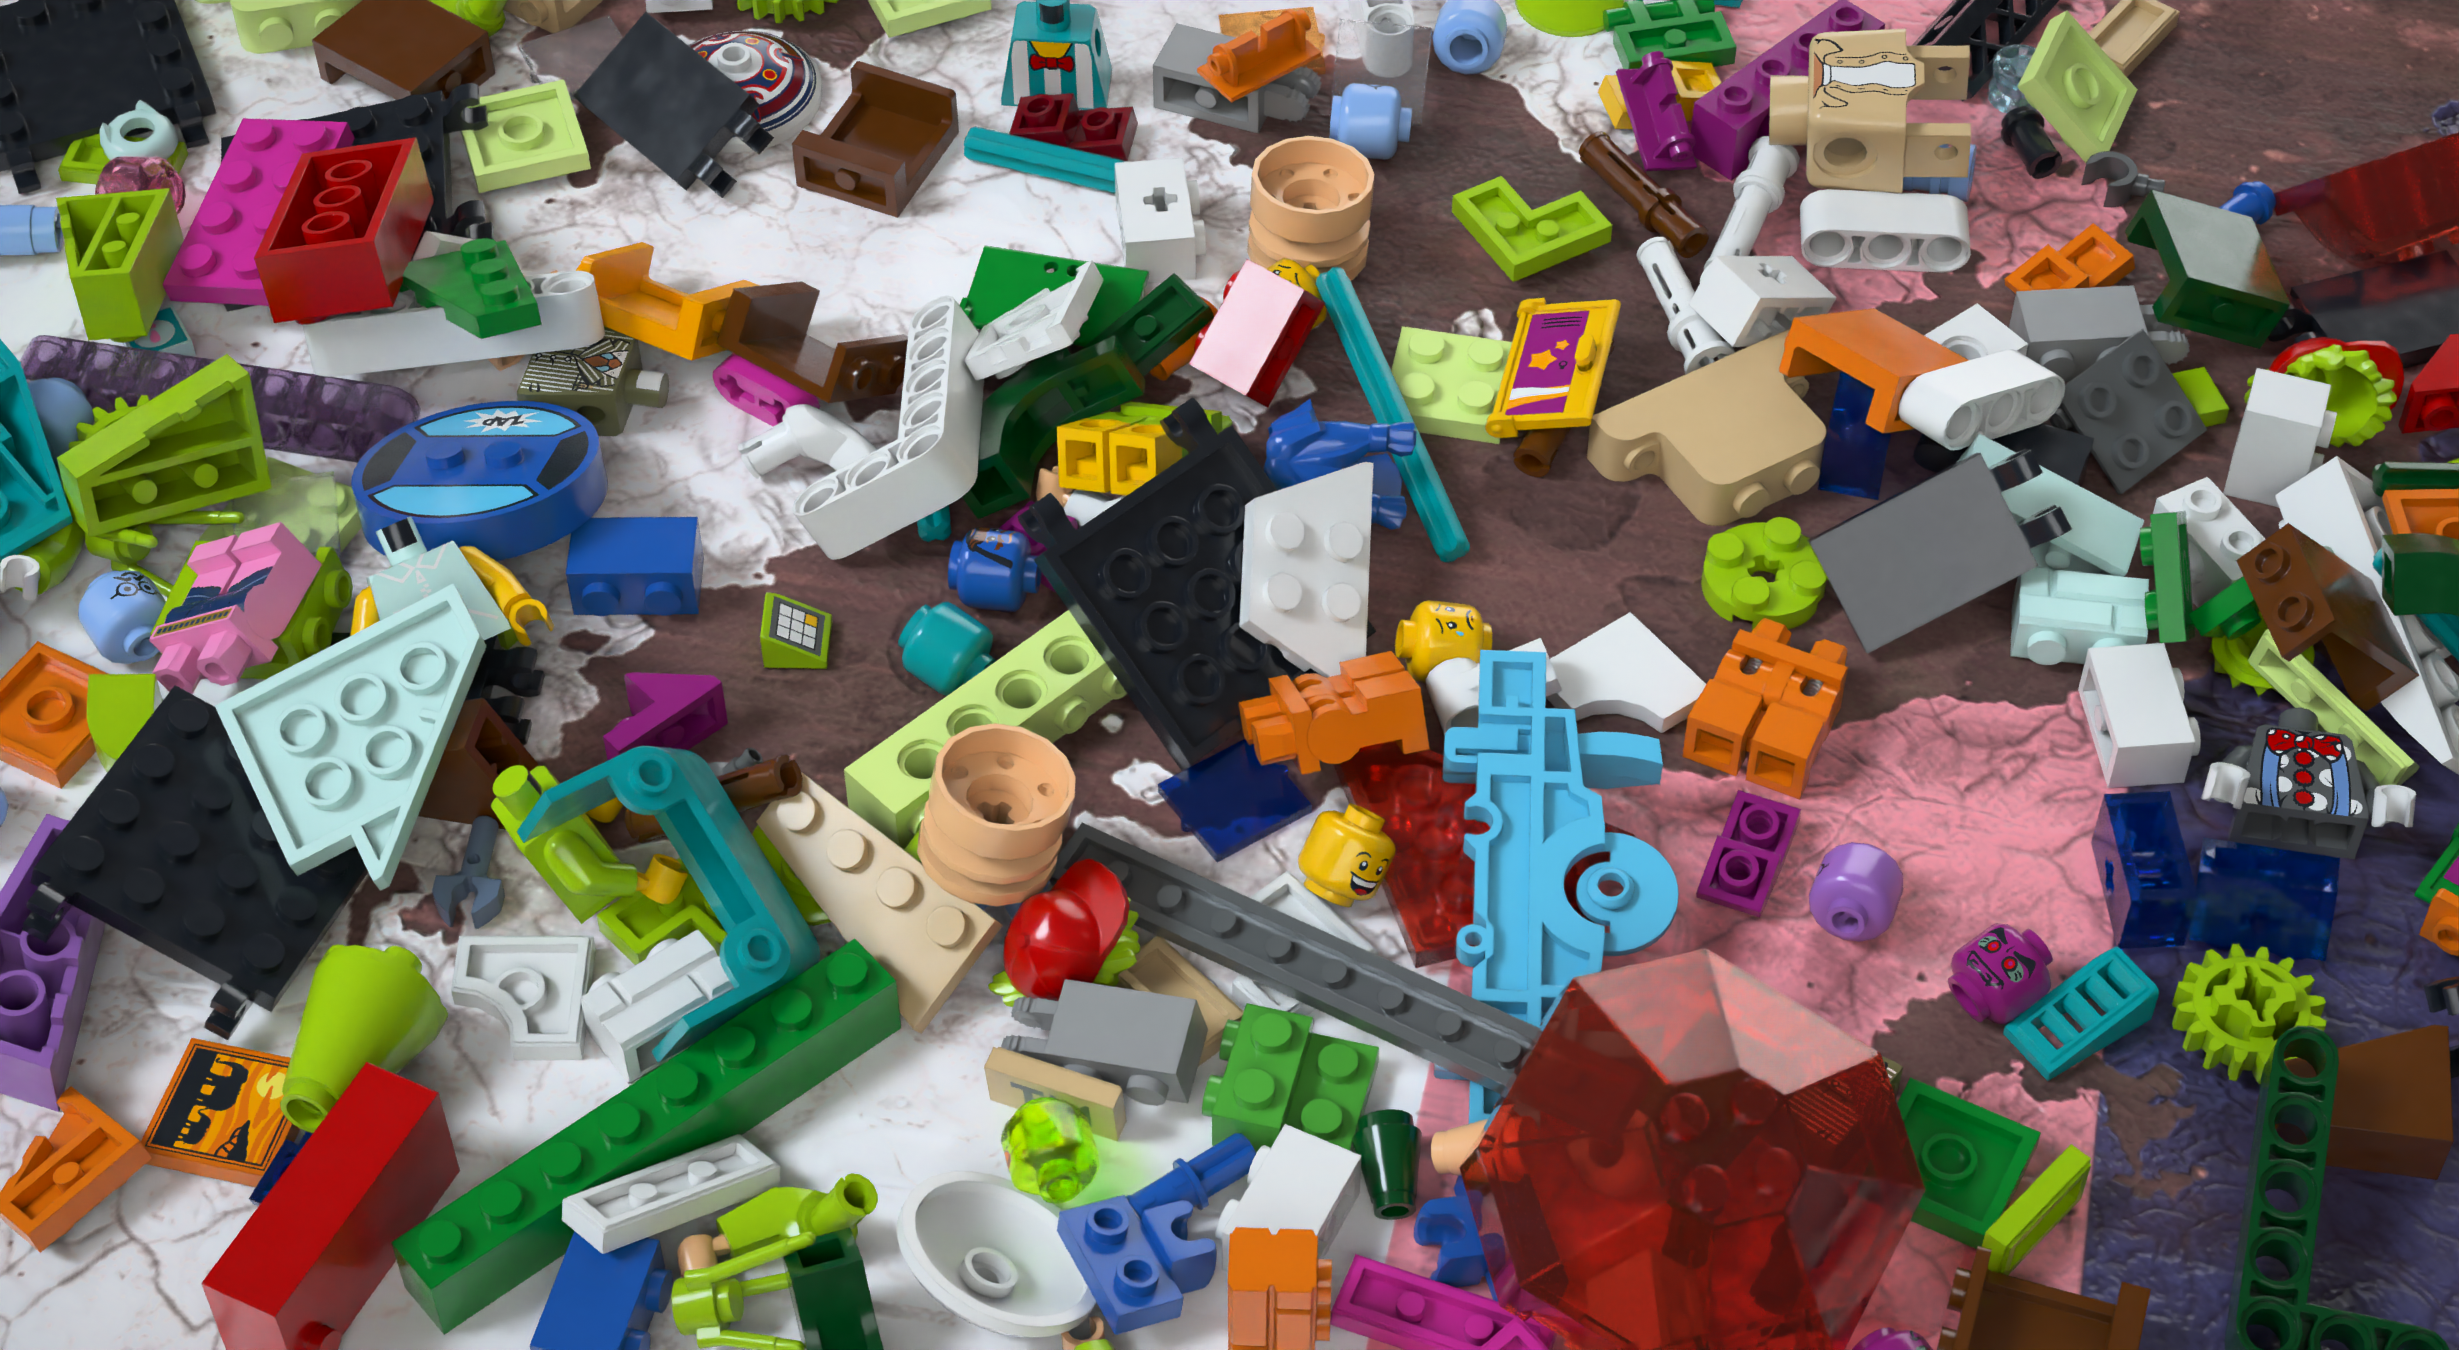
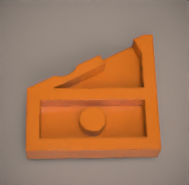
M72 1086L66 1089L56 1102L64 1115L49 1139L46 1136L34 1137L22 1157L20 1169L7 1180L0 1192V1217L11 1229L40 1253L56 1239L66 1234L76 1222L114 1190L124 1185L135 1172L152 1159L139 1139Z

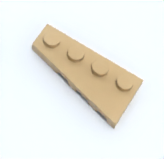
M801 772L803 782L800 793L791 798L771 802L756 823L848 943L855 938L896 980L900 1013L913 1030L922 1034L1003 925L975 903H969L944 891L926 874L920 861Z

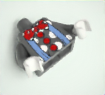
M2291 708L2280 714L2278 726L2264 724L2257 727L2252 745L2237 746L2222 762L2210 765L2201 799L2210 801L2213 798L2220 803L2230 802L2233 804L2235 809L2228 834V843L2355 859L2368 819L2372 820L2371 824L2373 827H2383L2384 824L2391 823L2392 821L2399 822L2405 825V827H2413L2416 792L2405 786L2381 785L2367 765L2356 759L2353 742L2345 734L2318 731V717L2314 712L2305 708Z

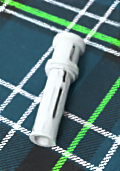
M1769 136L1760 137L1753 142L1748 154L1750 161L1748 168L1741 172L1734 182L1733 192L1736 201L1712 254L1704 265V270L1712 263L1715 256H1749L1767 214L1777 210L1783 202L1785 195L1783 185L1786 179L1791 177L1799 166L1800 157L1792 145H1769Z
M1654 237L1644 242L1637 251V260L1643 267L1656 293V297L1670 321L1667 331L1668 339L1675 350L1682 352L1685 358V374L1715 362L1714 358L1717 356L1719 359L1735 353L1733 347L1729 343L1724 342L1720 334L1688 305L1695 291L1674 252V247L1670 240L1667 241L1665 237Z

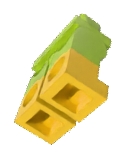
M1128 402L1121 404V412H1106L1057 426L1059 487L1101 493L1111 491V494L1127 496L1188 455L1189 452L1185 448L1176 445L1170 440L1160 424V421L1172 414V411L1177 406ZM1203 409L1217 434L1232 425L1230 417L1223 416L1222 411Z

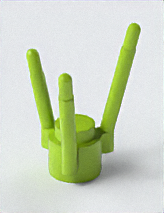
M190 510L92 537L85 533V543L92 555L111 560L112 571L128 570L140 572L150 578L159 592L168 598L174 585L137 565V561L144 559L149 554L151 548L158 545V539L153 536L149 525L240 524L245 521V515L239 511Z
M811 1231L804 1232L711 1267L686 1270L683 1278L675 1280L671 1296L673 1317L679 1332L684 1336L696 1334L697 1345L700 1349L730 1346L751 1350H805L804 1343L799 1340L727 1330L731 1322L740 1321L743 1317V1297L788 1289L785 1273L741 1282L736 1278L728 1277L811 1246L816 1241L815 1234Z

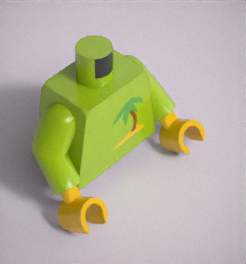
M515 765L504 770L496 778L493 784V792L496 798L493 800L491 808L524 856L581 924L616 897H633L635 891H640L646 897L661 904H670L678 897L688 876L686 871L680 870L681 864L678 860L667 855L654 854L645 874L637 872L634 864L620 862L591 819L587 816L589 815L591 818L603 823L613 821L623 806L617 797L523 843L517 830L544 791L560 783L546 766H537L529 772L524 766Z

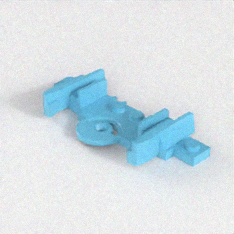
M1480 650L1478 728L1452 727L1448 729L1445 733L1443 780L1445 782L1476 784V793L1465 802L1464 819H1475L1477 822H1485L1490 827L1489 831L1484 834L1474 835L1466 833L1463 843V852L1475 862L1474 924L1466 925L1460 929L1456 938L1455 952L1460 963L1465 966L1474 967L1471 998L1643 1074L1648 1079L1659 1066L1664 1028L1634 1033L1576 1032L1580 997L1599 988L1603 956L1628 955L1651 946L1666 933L1676 914L1679 895L1678 884L1670 864L1654 847L1636 837L1621 833L1605 832L1602 796L1588 789L1660 785L1663 767L1660 741L1649 736L1621 732L1578 734L1575 709L1545 708L1546 652ZM1598 852H1610V862H1601L1589 867L1582 873L1577 883L1576 901L1581 912L1593 921L1590 922L1579 915L1568 902L1564 891V880L1572 866L1582 858ZM1612 880L1619 882L1624 890L1621 894L1611 897L1603 894L1599 890L1598 885L1603 881ZM1605 926H1609V933H1605ZM1434 1064V1076L1436 1078L1469 1080ZM1469 1080L1468 1124L1514 1112L1520 1118H1531L1540 1131V1112Z

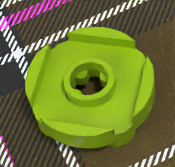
M1776 517L1770 519L1767 523L1742 524L1713 535L1707 545L1701 586L1706 601L1720 617L1732 622L1733 615L1743 620L1753 621L1752 630L1763 618H1767L1786 625L1789 630L1804 624L1815 614L1818 602L1824 597L1827 578L1807 541L1810 538L1801 534L1800 526L1789 518ZM1757 571H1766L1776 576L1774 582L1767 583L1764 577H1753L1751 575Z

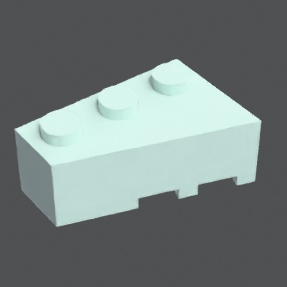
M1979 433L1957 462L1978 452L1981 453L1989 468L2016 452ZM2040 466L2042 474L2023 484L2001 492L2016 523L2055 504L2056 507H2061L2072 528L2067 533L2030 549L2038 564L2037 568L2122 577L2127 574L2140 535V528H2142L2144 523L2143 519Z

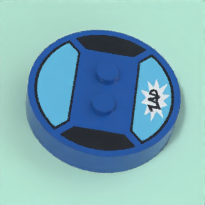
M497 401L467 405L439 412L394 431L371 447L359 460L353 471L351 485L363 534L367 542L381 554L386 556L376 531L412 517L427 552L454 541L458 548L474 546L494 560L501 561L543 548L582 526L602 505L607 495L608 479L597 430L587 418L571 409L544 402Z

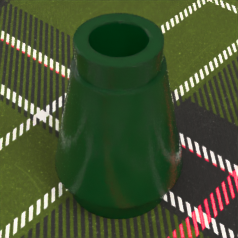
M1386 1109L1368 1113L1358 1120V1132L1353 1136L1352 1142L1356 1153L1361 1155V1170L1371 1203L1373 1204L1374 1215L1384 1220H1397L1409 1217L1416 1212L1415 1199L1417 1195L1422 1132L1418 1127L1414 1126L1413 1116L1406 1111Z

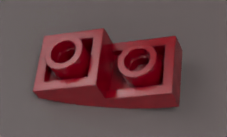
M1074 93L1038 94L1020 97L1009 134L1128 161L1138 121L1133 106L1118 108L1099 107L1079 110Z

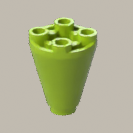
M337 944L332 945L321 959L314 973L282 1088L284 1097L280 1102L284 1116L298 1128L314 1133L366 1062L397 1074L438 1036L447 1021L448 1012L441 1003L438 993L428 980L420 974L422 963L411 951L399 946H390L385 951L359 945L344 946Z

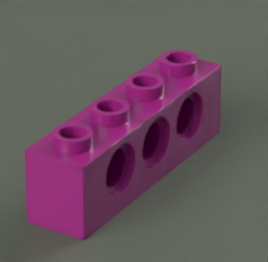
M1848 0L1836 1L1694 102L1691 134L1695 136L1696 144L1692 148L1693 156L1730 181L1748 168L1750 163L1748 154L1753 142L1760 137L1769 136L1771 75L1808 76L1809 46L1812 38L1817 34L1823 32L1884 30L1885 23Z

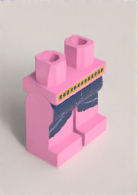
M282 522L243 532L239 538L237 535H232L197 545L187 562V565L198 575L182 606L172 608L167 614L164 624L156 626L149 639L162 653L152 673L156 674L157 680L169 692L176 685L193 694L201 679L207 678L212 683L225 686L237 683L245 668L271 662L279 648L271 639L279 637L285 630L322 564Z

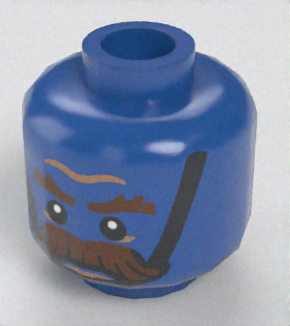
M976 527L966 534L963 541L955 540L952 545L948 565V587L950 590H956L960 601L969 608L1015 612L1025 602L1027 592L1038 593L1042 571L1034 561L1038 556L1031 555V544L1023 533Z

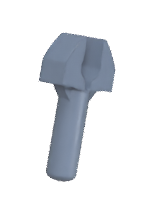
M479 816L473 821L461 871L453 876L436 875L432 888L433 898L438 913L449 927H453L456 906L459 902L466 899L470 892L475 894L471 910L475 929H479L487 924L502 910L505 898L502 880L489 879L487 876L499 829V824L492 817Z

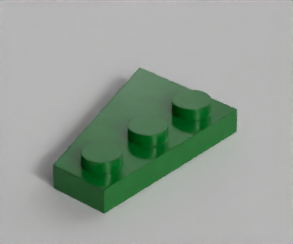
M482 238L463 244L459 251L409 262L402 275L403 283L399 292L414 291L417 303L426 308L439 305L444 308L446 320L480 339L542 325L537 301L505 240L496 242L493 239Z

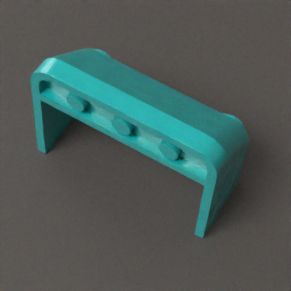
M639 746L544 791L517 830V833L523 843L616 797L629 810L642 815H654L727 933L720 947V962L725 974L735 988L682 1016L651 1051L657 1062L660 1063L690 1047L820 961V947L815 935L707 762L699 755L688 750Z

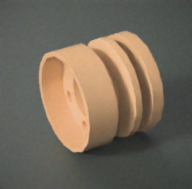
M1314 136L1288 138L1268 146L1255 159L1251 177L1250 206L1252 211L1249 220L1250 233L1247 246L1250 260L1265 269L1283 258L1294 260L1303 268L1311 264L1320 273L1328 272L1332 267H1341L1350 281L1353 280L1365 267L1368 254V237L1371 223L1369 218L1375 176L1369 160L1354 147L1331 138Z
M997 723L974 726L949 738L936 757L930 782L929 799L925 804L924 817L919 829L917 853L926 874L944 891L975 904L997 907L1021 903L1042 891L1055 871L1057 855L1062 845V833L1067 827L1075 798L1076 776L1067 757L1047 738L1017 726Z

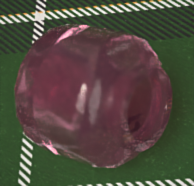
M120 156L113 158L104 166L95 188V194L170 188L177 215L181 212L186 198L182 178L169 161L157 156Z

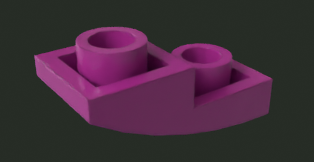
M1738 790L1721 836L1717 835L1698 886L1696 898L1760 918L1791 846L1800 821L1801 809Z

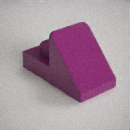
M641 672L625 674L624 680L628 702L633 716L623 719L613 730L603 736L607 760L639 746L689 750L728 724L722 682L714 675Z

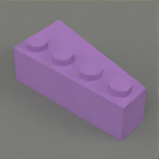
M46 814L0 891V1093L59 1112L60 1107L56 1102L65 1091L106 923L72 906L46 943L22 930L23 922L32 912L26 908L27 902L38 889L37 886L30 883L33 868L69 823V820Z

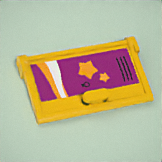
M1545 298L1521 301L1517 311L1518 323L1493 413L1488 416L1485 425L1487 433L1495 438L1518 437V430L1589 426L1592 422L1621 302L1612 299L1546 304Z

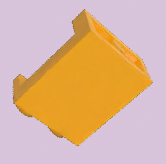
M644 242L583 257L576 271L589 272L594 276L604 327L691 361L727 350L716 344L733 288L760 286L747 280H740L697 293L687 294L650 279L649 269L654 247Z

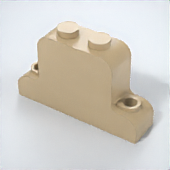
M1787 329L1593 415L1589 429L1587 459L1602 476L1613 481L1625 482L1646 474L1657 475L1699 521L1711 526H1723L1740 518L1752 517L1758 514L1764 507L1788 496L1799 495L1808 491L1820 476L1826 427L1821 419L1802 400L1809 389V382L1805 379V376L1789 378L1779 372L1785 350V339L1790 329Z

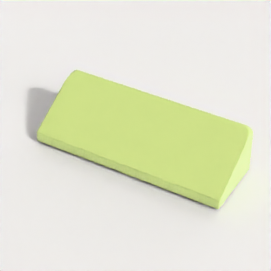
M2269 629L2263 633L2248 659L2249 664L2295 708H2305L2314 712L2318 717L2319 731L2345 734L2353 742L2356 759L2367 765L2381 785H2401L2417 772L2420 766L2302 654L2288 662L2281 657Z

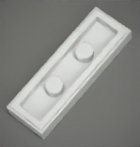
M740 1134L571 1195L563 1199L562 1221L600 1253L605 1254L752 1198L773 1187H780L781 1166Z

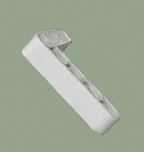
M584 271L524 276L537 301L542 325L480 339L446 320L444 308L439 305L426 308L418 304L415 292L412 290L399 292L393 307L330 315L320 322L302 325L313 372L319 376L337 377L587 347L597 343L605 335L594 276Z
M944 295L931 300L922 306L910 321L898 439L814 482L800 493L794 501L792 507L793 514L826 556L832 560L847 557L955 502L965 495L976 481L984 379L976 381L964 360L977 339L979 331L953 296Z

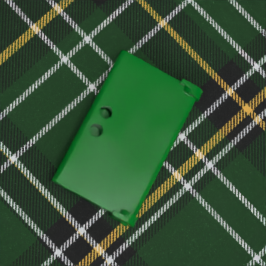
M984 245L967 298L962 297L960 307L976 329L982 330L985 325L1016 308L1043 289L1048 288L1052 292L1075 280L1077 276L1076 269L1089 261ZM1094 262L1104 281L1087 314L1088 320L1082 324L1079 330L1080 336L1074 340L1072 345L1086 346L1143 299L1149 279V271ZM1049 269H1054L1053 273H1048L1046 271Z

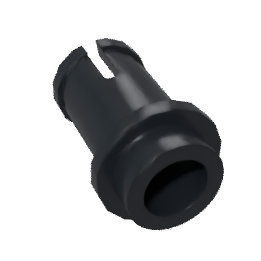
M2020 106L2009 111L2002 119L2001 138L2006 145L2015 148L2030 176L2032 175L2035 179L2047 177L2060 167L2062 155L2056 150L2044 131L2045 121L2040 112L2032 110L2027 106Z

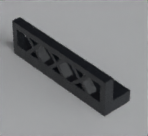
M1953 0L1913 45L1970 46L1972 75L1968 76L1967 99H1969L1982 88L2059 0H2025L2026 15L2014 12L2013 0ZM1986 19L1998 22L1999 45L1987 42ZM1943 66V67H1940V68H1938V69H1939V70H1942V71H1947V70H1951V69H1953V68H1952V67H1948V66Z

